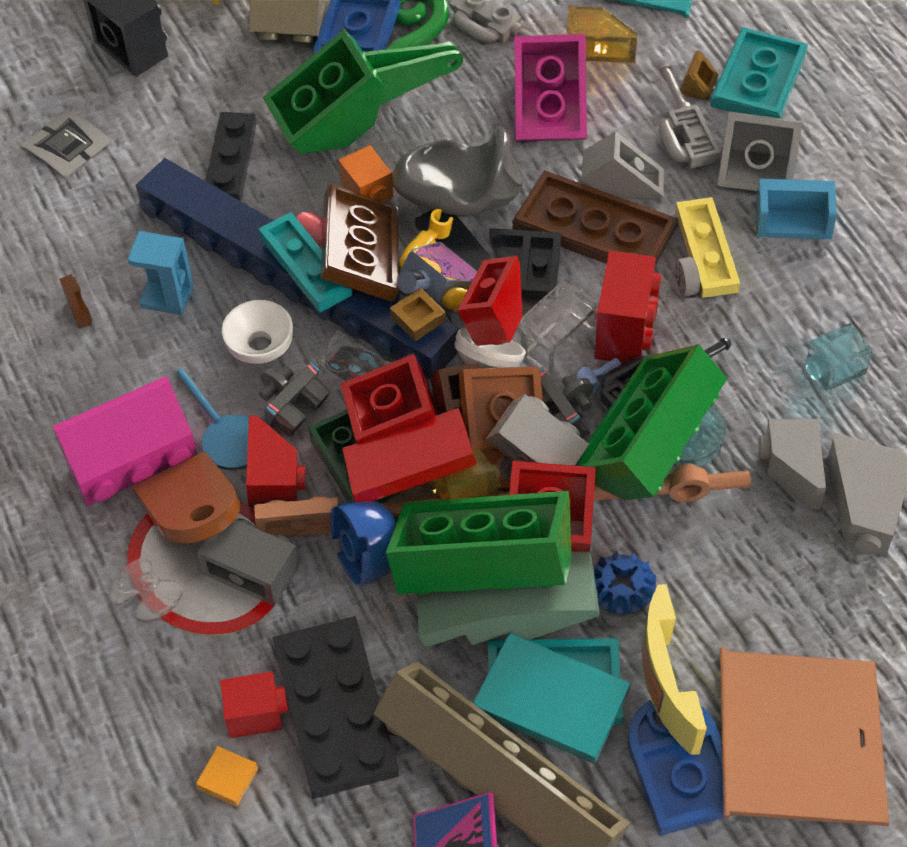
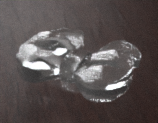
M137 559L128 564L119 575L118 582L113 581L110 587V597L117 606L132 599L138 593L143 597L134 615L137 621L144 623L160 620L161 616L166 615L179 604L183 595L179 580L175 578L160 579L153 572L152 563L148 559Z

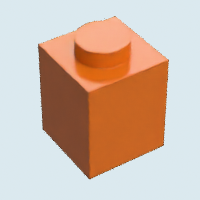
M371 145L338 159L341 185L345 189L382 202H386L394 197L392 172Z

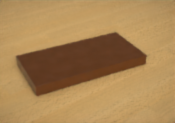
M545 170L512 220V229L562 233L561 247L606 264L610 250L656 257L655 266L678 226V218Z
M329 184L324 194L321 278L394 302L399 293L398 208Z

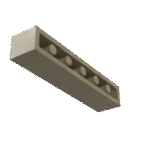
M418 661L395 672L373 713L385 723L390 732L405 738L419 749L420 754L426 760L438 764L451 774L456 783L462 788L472 791L476 795L487 792L493 793L495 814L510 820L525 832L526 837L538 846L617 847L631 824Z

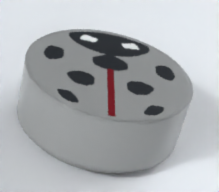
M692 257L676 259L675 274L681 295L684 297L698 294L700 290V276L695 260Z

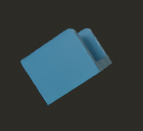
M759 179L756 197L757 237L832 239L837 217L835 181Z
M139 231L128 256L129 265L145 268L148 281L139 300L141 308L183 315L194 288L184 239Z

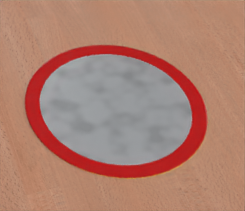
M239 501L240 511L236 520L239 518L246 519L256 526L255 510ZM148 514L142 518L130 539L127 555L128 570L137 594L144 604L159 618L185 631L205 635H220L248 628L264 618L273 609L274 606L202 574L197 552L205 540L193 543L169 541L164 538Z

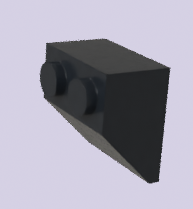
M84 0L94 43L135 77L168 57L165 43L167 36L162 28L160 19L162 11L155 0Z

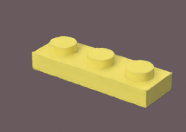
M713 197L676 202L675 213L688 256L695 260L698 267L701 298L739 293V277Z

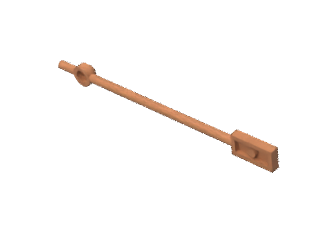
M683 464L676 467L663 480L664 485L656 495L669 494L670 498L675 501L691 502L703 498L711 490L750 487L751 476L749 471L707 474L705 469L694 464ZM596 486L594 488V501L621 499ZM509 492L389 502L380 504L385 506L392 513L393 517H399L404 502L509 495ZM317 496L302 501L286 502L283 500H273L266 504H256L254 506L257 529L271 535L280 534L286 538L331 534L330 512L333 507L339 505L338 497L326 498Z

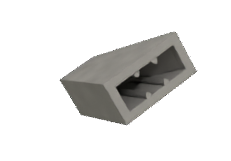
M835 432L827 463L845 545L854 547L864 554H877L886 557L907 489V453Z

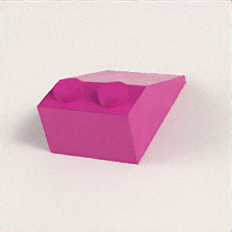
M585 34L514 36L516 142L587 140Z

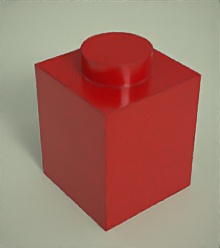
M273 671L220 680L224 718L230 739L283 730L280 713L288 712L285 686L276 687Z

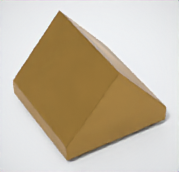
M700 50L694 53L680 91L683 95L706 100L709 99L719 74Z

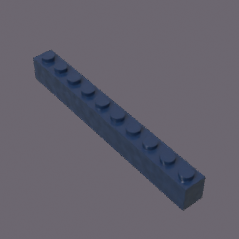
M164 158L136 184L140 201L139 206L147 216L160 219L168 224L177 234H185L195 240L204 250H212L224 257L231 266L242 268L251 273L263 285H271L278 289L290 301L294 303L299 302L310 308L320 319L330 320L337 324L349 336L360 338L369 343L379 354L390 356L396 360L414 354L425 377L429 380L433 374L439 369H444L456 356L455 341L457 331L459 330L458 326L446 320V322L417 341H414L391 318L390 307L406 298V296L398 293L395 301L391 302L352 289V296L319 313L260 239L258 229L274 220L172 161Z

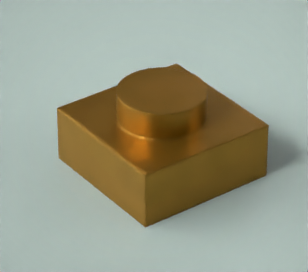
M422 288L390 307L391 318L414 341H417L446 322L445 311Z

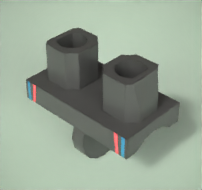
M312 361L289 384L288 380L294 375L289 367H285L280 373L272 368H268L261 375L265 387L259 392V395L265 401H268L273 395L276 397L265 407V415L261 419L270 427L274 424L277 428L291 436L306 419V416L293 404L300 398L315 411L326 401L330 394L328 388L317 378L321 369Z
M544 366L541 367L540 377L543 402L548 408L556 404L559 410L552 415L560 422L565 421L572 424L579 430L580 437L582 439L590 434V431L573 407L579 405L582 411L591 408L592 403L588 398L594 390L592 383L587 378L575 380L572 375H566L562 379L565 388L561 392Z

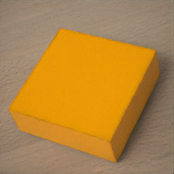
M217 746L196 782L197 789L238 807L258 771L257 763Z

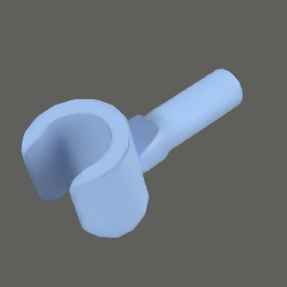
M615 358L594 370H591L590 367H582L577 373V379L587 378L590 380L594 387L590 395L592 397L601 388L598 380L612 369L621 365V363Z

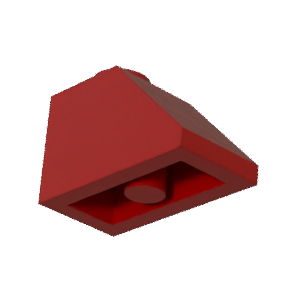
M517 256L483 260L457 309L476 346L510 343L522 319L520 261Z
M249 415L246 476L248 506L266 504L273 500L297 501L298 490H305L306 468L305 466H298L297 450L257 415Z

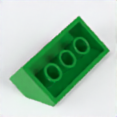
M700 344L644 357L587 442L589 445L575 466L596 467L595 486L621 499L650 498L656 495L664 485L663 480L671 467L682 457V450L688 440L699 430L701 426L700 421L705 413L718 400V393L726 382L727 377Z
M568 491L404 502L386 551L397 594L415 593L422 595L430 592H467L482 589L508 590L518 587L537 586L548 588L555 585H566L572 558L570 497Z

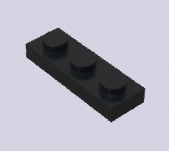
M220 112L205 181L241 201L257 125L256 115L254 113Z

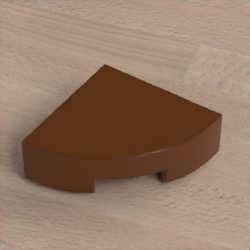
M71 274L60 278L67 304L79 329L91 325L92 318L81 296V289L75 276L73 277Z

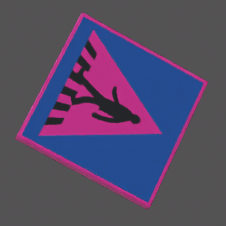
M491 792L413 815L414 847H497L494 794Z

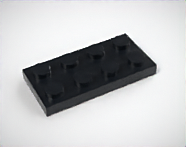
M356 616L272 637L312 800L399 777L387 727L383 721L373 714L379 704V698Z

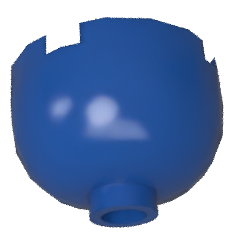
M350 500L333 507L330 512L332 539L340 538L343 551L338 552L337 556L346 575L356 585L368 584L391 572L386 551L399 517H393L392 513L385 506L376 501L355 502V500Z

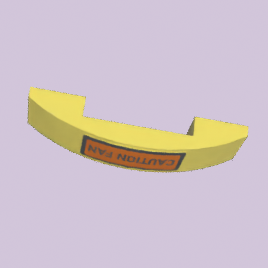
M658 585L651 600L642 641V668L645 684L653 706L670 734L690 755L700 754L707 728L697 692H678L666 645H670L676 617L667 585Z

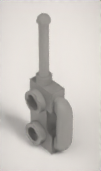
M459 0L454 5V23L456 27L481 42L491 43L498 40L504 43L512 35L536 36L524 29V26L521 24V17L513 13L512 9L508 6L499 5L492 0Z
M668 64L661 65L659 69L660 74L663 75L678 105L677 109L668 111V119L663 120L659 126V134L668 154L677 162H687L690 169L719 162L721 152L711 134L709 122H706L704 119V112L700 111L697 104L691 106L689 102L685 101L671 73V67ZM676 135H679L685 141L684 146L680 145Z

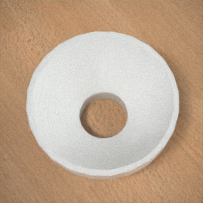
M253 300L240 304L230 311L223 322L222 335L228 351L235 358L247 363L261 364L277 359L285 353L292 342L293 325L290 315L282 306L267 300ZM258 337H265L271 341L269 347L264 350H254L249 347V344Z
M467 328L459 329L456 334L455 348L464 365L478 363L479 369L520 367L526 354L525 349L513 340L502 345L476 346Z

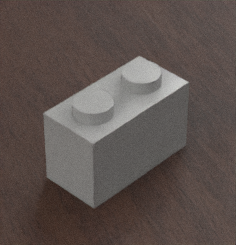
M526 394L509 404L485 439L512 461L574 466L589 445L580 437L581 434L576 427L565 421L560 422L548 412L549 408L543 401Z

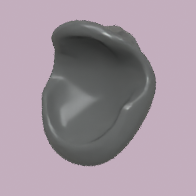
M497 127L491 139L479 146L465 145L452 139H442L409 150L400 158L392 173L394 189L406 200L432 210L441 209L443 213L473 216L487 215L505 207L521 191L523 179L517 163L509 151L510 135L503 127Z

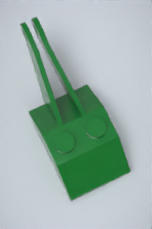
M343 29L262 98L289 144L299 153L307 154L346 148L375 125L380 105L433 79L456 71L463 63V56L451 42L363 52L356 40Z

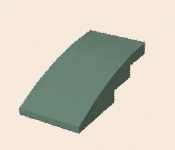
M571 552L572 558L566 585H555L548 588L537 586L518 587L508 590L482 589L467 592L446 591L430 592L422 595L417 594L418 637L425 648L462 635L467 636L472 646L511 632L521 638L531 640L599 617L592 557L589 552Z

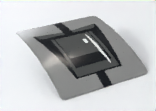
M66 110L22 143L21 147L43 159L63 177H67L110 144L111 139L84 118Z

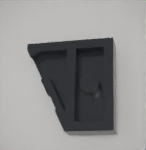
M490 228L489 242L497 258L517 256L520 261L522 299L556 301L562 233Z

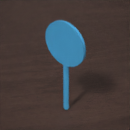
M179 369L177 371L178 376L214 421L204 432L202 438L203 452L205 451L217 467L221 469L237 470L247 467L249 417L237 414L220 417L183 369Z

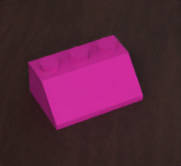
M167 376L53 426L67 468L87 506L98 501L108 500L115 493L197 455L193 434Z

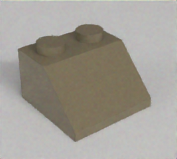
M250 0L249 31L259 32L258 39L279 40V33L292 34V41L313 43V36H319L330 0Z

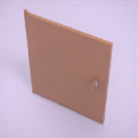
M721 647L723 817L728 819L730 815L888 826L889 814L875 661L726 651L725 647ZM860 733L863 734L864 747H862V738L860 737Z

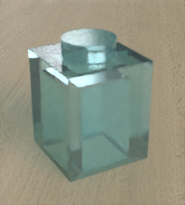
M849 323L810 340L805 366L811 378L818 380L827 392L865 375L871 359L872 349L853 325Z

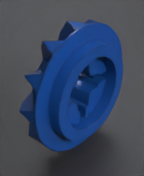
M617 550L612 556L600 557L598 563L593 568L598 605L616 614H631L645 608L651 602L656 590V575L651 571L649 561H641L634 552L631 555H621ZM615 574L622 578L628 575L631 576L630 587L627 588L624 584L615 586Z

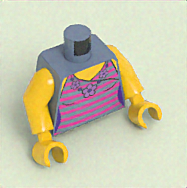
M436 209L431 213L428 230L421 231L403 251L399 261L398 286L405 294H412L422 288L445 313H458L457 309L477 271L442 242L435 241V238L445 239L449 236L453 217H450L447 222H439L442 210Z

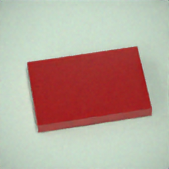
M459 408L343 448L355 502L375 501L477 465Z

